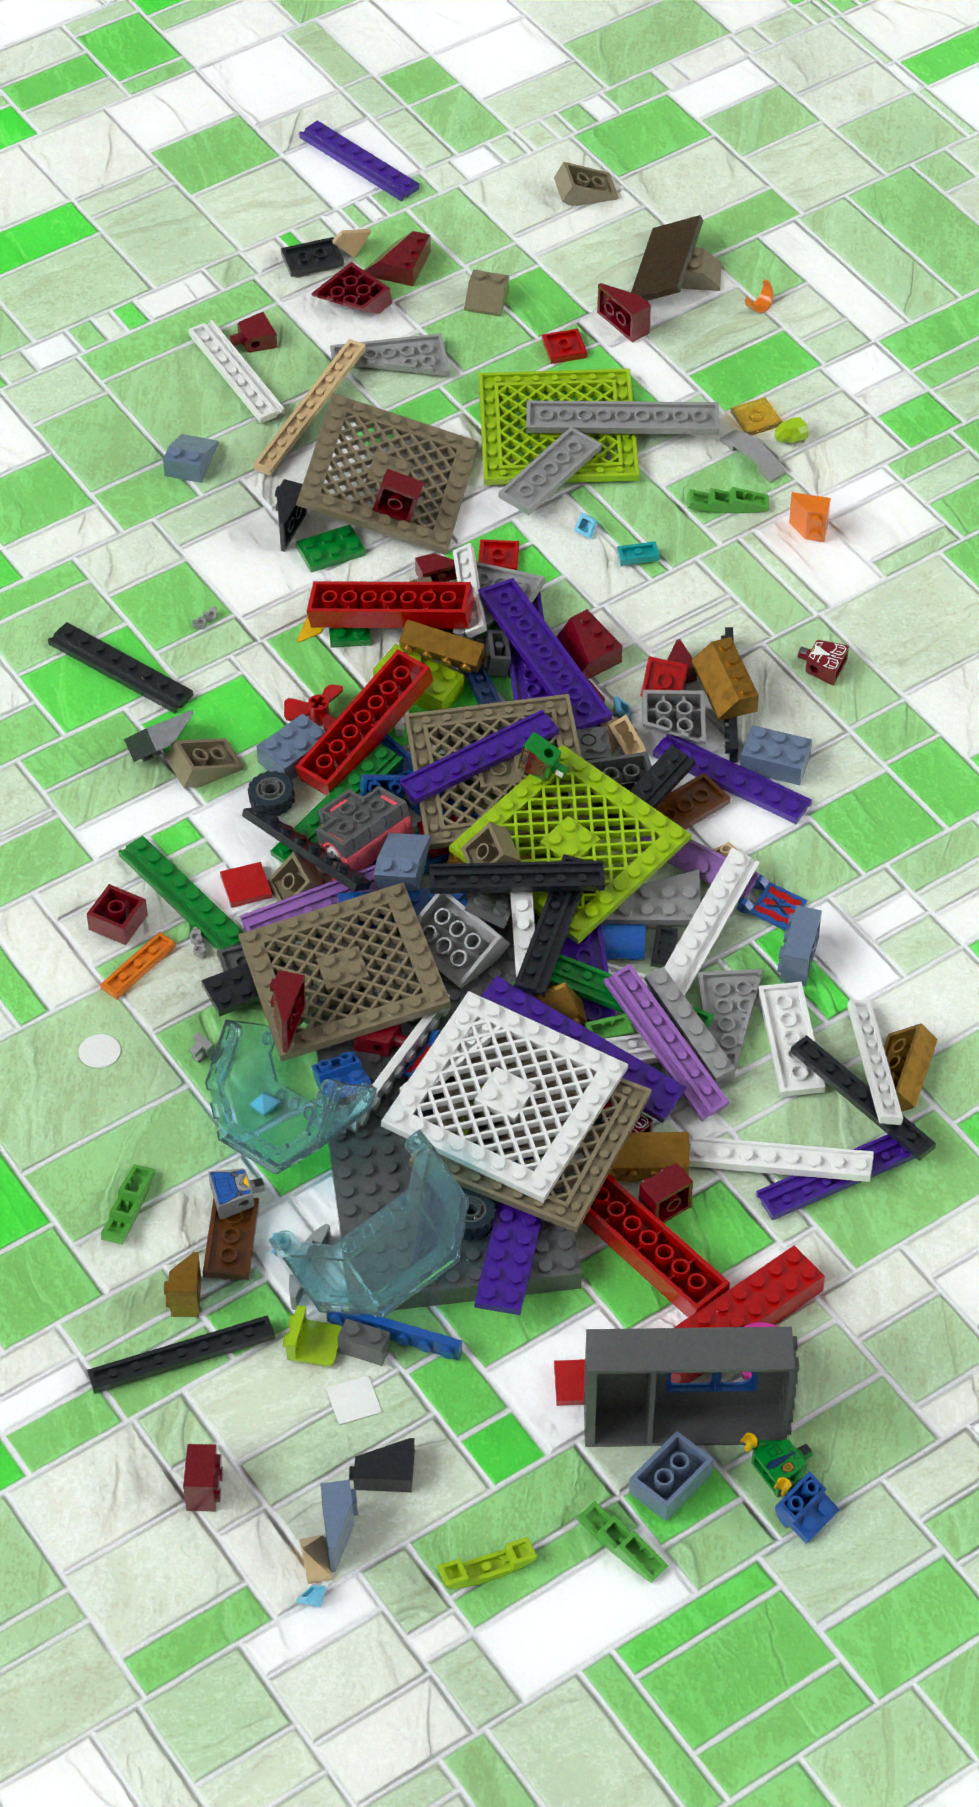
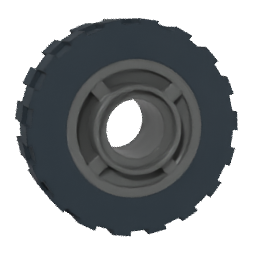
M266 771L265 773L258 774L249 783L248 796L251 807L255 805L261 806L269 814L280 816L288 812L295 802L293 782L289 776L282 772Z
M471 1190L456 1191L446 1201L444 1224H446L447 1230L453 1236H457L461 1240H479V1238H484L492 1231L496 1213L495 1204L491 1198Z

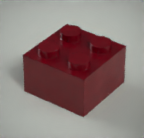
M387 468L372 510L386 514L396 520H404L410 523L424 482Z
M108 884L87 912L89 930L126 945L148 916L146 899Z
M677 1163L670 1167L666 1166L658 1174L648 1177L639 1185V1202L665 1223L691 1207L693 1180Z
M187 1444L183 1482L186 1511L216 1512V1502H221V1488L219 1487L220 1481H223L222 1454L217 1453L216 1444Z

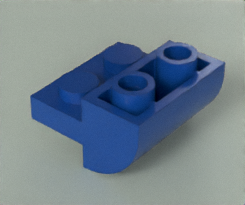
M362 774L359 787L360 795L365 796L380 786L403 799L405 797V790L403 786H400L399 779L405 777V775Z
M602 924L607 959H629L636 961L645 958V924Z
M353 1051L342 1053L338 1057L322 1060L318 1064L312 1065L318 1089L323 1098H328L329 1101L372 1086L370 1078L362 1069L361 1061Z
M810 1471L775 1506L776 1515L785 1528L790 1526L805 1544L840 1510L824 1493L827 1489Z

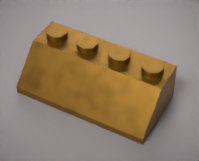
M410 620L406 621L399 640L400 648L405 653H417L424 659L431 661L436 659L449 667H452V665L458 666L467 673L472 671L477 673L486 659L483 643Z
M731 637L710 642L691 660L718 721L758 711L759 694Z
M922 1023L889 1033L884 1045L901 1112L915 1108L938 1040Z
M631 1132L609 1175L616 1181H643L648 1177L658 1174L664 1167H670L677 1163L689 1176V1132Z

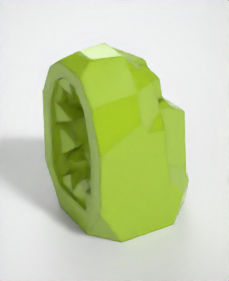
M801 417L791 418L782 422L775 429L774 437L781 443H795L808 438L809 429Z

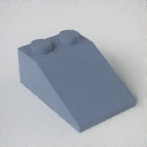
M181 434L168 447L163 458L164 475L166 477L202 483L219 442L217 440Z
M388 834L377 857L374 878L378 889L404 882L407 891L420 892L431 835Z
M350 1480L320 1483L331 1572H336L354 1527V1516L358 1515L356 1489H351Z

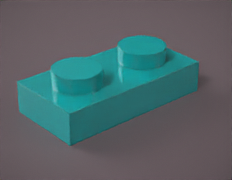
M656 541L617 546V555L621 566L660 561Z

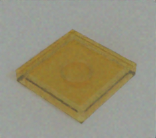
M765 397L731 408V414L742 430L751 436L777 428L782 423V420Z

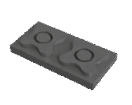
M607 726L590 727L582 730L576 729L581 755L584 760L611 757Z

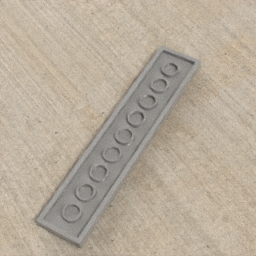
M527 401L526 433H564L570 427H573L581 433L719 435V402Z

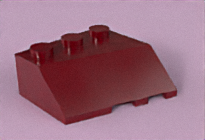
M416 231L410 232L392 244L364 271L376 279L414 286L431 252L430 234Z
M350 262L311 293L312 296L376 314H380L392 304L390 288L353 262Z
M588 609L572 616L556 636L587 680L622 662L623 646Z

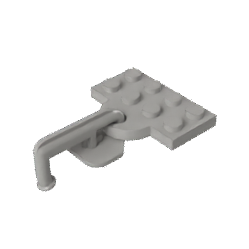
M476 562L480 589L514 578L532 603L545 584L544 576ZM483 604L487 627L490 626L495 619L492 617L490 612ZM454 629L453 633L454 635L464 637L465 630ZM480 634L471 638L465 635L464 638L476 641Z

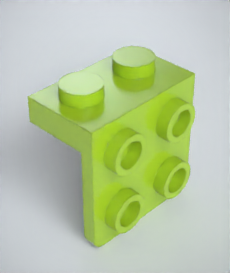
M297 1305L295 1314L291 1313L289 1318V1334L285 1333L283 1339L287 1360L332 1367L338 1351L337 1337L342 1326L308 1320L306 1307Z

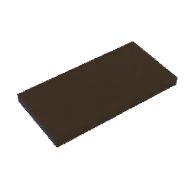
M701 215L652 229L631 293L637 294L644 300L649 301L681 292L704 221Z

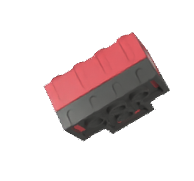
M380 786L365 796L356 794L353 790L348 789L318 810L322 826L315 829L321 848L326 852L334 854L335 858L339 861L349 864L350 868L356 872L367 868L377 860L389 833L414 834L407 802Z

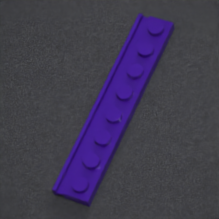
M318 120L306 127L304 132H299L300 139L400 201H403L404 197H409L419 190L418 182Z
M542 709L399 779L400 786H403L407 795L416 805L520 754L523 745L533 732L548 740L559 734V728L548 715L546 716Z
M667 733L666 737L653 750L652 756L659 759L673 745L688 755L690 759L695 760L696 765L689 771V774L697 777L705 773L721 789L794 824L799 822L806 813L807 808L812 804V799L678 736Z
M888 1134L852 1149L874 1151L871 1178L915 1159L910 1152ZM792 1175L757 1190L756 1197L760 1199L762 1206L773 1221L862 1181Z

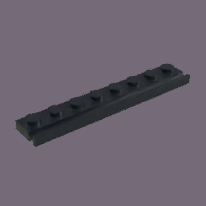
M68 622L62 625L52 638L48 639L50 646L174 714L178 708H182L193 697V690Z
M671 745L634 785L630 792L656 809L696 765L695 760L690 759L688 755ZM608 814V819L619 818V814ZM624 825V830H635V825ZM605 826L596 827L594 832L605 831ZM609 826V831L620 830V826Z
M563 854L561 861H584V859ZM584 891L548 893L514 983L515 988L533 995L536 993L541 994L545 998Z
M603 861L429 864L430 894L605 891Z

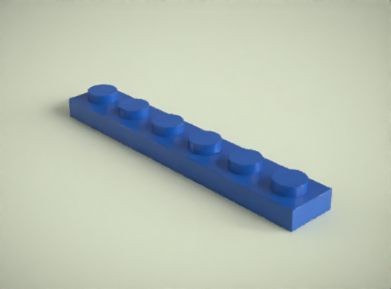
M330 1301L326 1308L327 1322L343 1326L345 1319H350L390 1332V1340L402 1346H412L426 1353L439 1354L446 1359L460 1360L462 1340Z

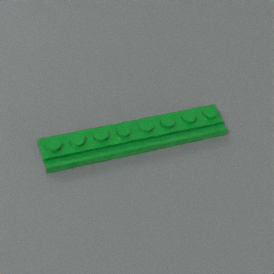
M380 743L293 830L307 836V839L311 842L319 844L315 830L322 826L318 810L348 789L353 790L356 794H361L359 787L362 774L392 775L404 763L403 757L397 756L395 752ZM281 842L270 850L271 856L282 863L294 852Z
M143 835L126 845L124 850H118L119 857L193 928L197 927L201 931L202 936L216 950L241 944L238 934L244 933V931Z
M560 955L550 985L557 986L565 982L578 996L625 1014L603 983V980L609 978L612 974L565 955ZM650 990V992L653 994V996H654L655 999L658 1001V1003L660 1004V1006L663 1008V1006L661 1005V1003L659 1002V1000L656 998V996L654 995V993L652 992V990ZM693 1007L704 1025L709 1029L714 1015Z

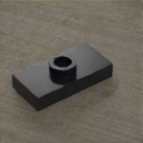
M657 925L650 966L665 967L676 947L678 928Z

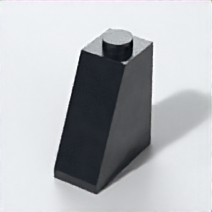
M408 1438L355 1456L354 1466L349 1468V1480L353 1481L354 1489L412 1493L415 1438Z

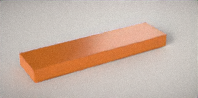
M161 932L157 933L100 984L101 989L117 1000L176 947V942Z

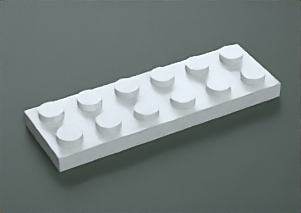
M802 982L758 986V994L780 1096L824 1093V1080L791 1053V1047L806 1035L815 1041Z

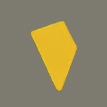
M307 617L297 642L320 634L323 628H311Z

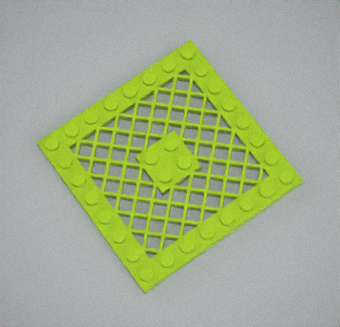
M630 369L478 373L484 485H507L531 463L528 461L530 458L536 459L539 456L537 454L539 451L543 452L546 450L548 444L551 445L563 434L533 433L531 436L527 435L525 421L527 417V408H525L527 401H534L536 398L540 401H554L555 397L559 401H574L572 400L573 397H576L577 401H594L590 399L593 396L597 398L595 401H633ZM603 389L606 393L602 394L600 391ZM565 390L568 394L564 395L562 392ZM585 390L587 393L584 395L581 391ZM545 391L549 393L547 396L543 394ZM507 392L511 394L509 397L505 395ZM517 398L521 400L519 403L515 401ZM509 405V406H511L512 408H511L510 410H508V409L505 408V407H507V406ZM519 411L522 415L518 416L516 413ZM510 418L513 421L509 423L506 420ZM518 425H520V426H522L523 428L519 430V429L516 428V427H517ZM509 432H511V433H513L514 435H512V436L510 437V436L507 435V434H508ZM589 433L587 436L592 439L596 436L601 438L597 441L601 443V453L592 457L591 461H588L565 483L639 481L636 434ZM521 438L524 441L520 443L517 440ZM609 443L610 446L606 447L604 444ZM512 445L515 448L510 450L508 447ZM532 445L534 448L529 449L527 446ZM522 452L524 455L521 457L518 453ZM608 453H610L612 457L610 461L605 459ZM513 459L515 462L512 464L509 460Z
M562 744L558 748L562 752L559 762L569 767L563 779L553 773L548 781H544L529 774L449 845V851L467 863L461 848L489 822L507 828L508 831H515V835L511 836V839L516 845L519 857L520 855L529 854L532 859H524L521 862L561 861L564 854L584 859V861H603V863H608L609 868H604V875H609L610 880H605V891L600 893L599 891L589 894L583 893L581 906L577 909L567 937L579 944L689 842L691 834ZM559 780H571V784L560 785ZM587 791V796H576L575 792ZM560 792H572V796L561 797ZM545 793H557V797L546 798ZM603 802V807H592L591 803ZM588 803V808H577L576 804ZM561 804H573V808L562 809ZM543 805V810H531V806ZM546 805H558V809L547 810ZM604 814V819H593L592 815ZM607 814H619V818L608 819ZM589 815V820H578L577 816ZM544 817V822H532V818ZM547 817H559V821L547 822ZM529 818V823H517V819ZM624 825H635V830H624ZM605 826V831L594 832L593 827ZM609 826H620V830L609 831ZM545 829V834H533V830ZM530 830V835H518V831ZM651 836L652 841H640V837ZM636 837L637 842H625V838ZM610 838H621V842L610 843ZM600 839H606V843H600ZM530 842L531 847H519V843ZM534 842H540V846L534 847ZM637 849L638 854H626V850ZM611 850H622L623 855H611ZM595 851H607V855L596 856ZM535 854H547V858L535 859ZM623 862L624 867H612V863ZM533 892L534 913L539 917L548 896L546 892ZM584 901H590V902L585 906Z

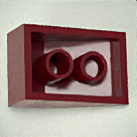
M603 283L598 284L597 313L632 343L650 333L651 305L648 301L637 294Z
M279 970L276 978H272L270 983V991L273 992L271 1007L274 1008V1019L282 1051L287 1053L306 1007L305 975Z

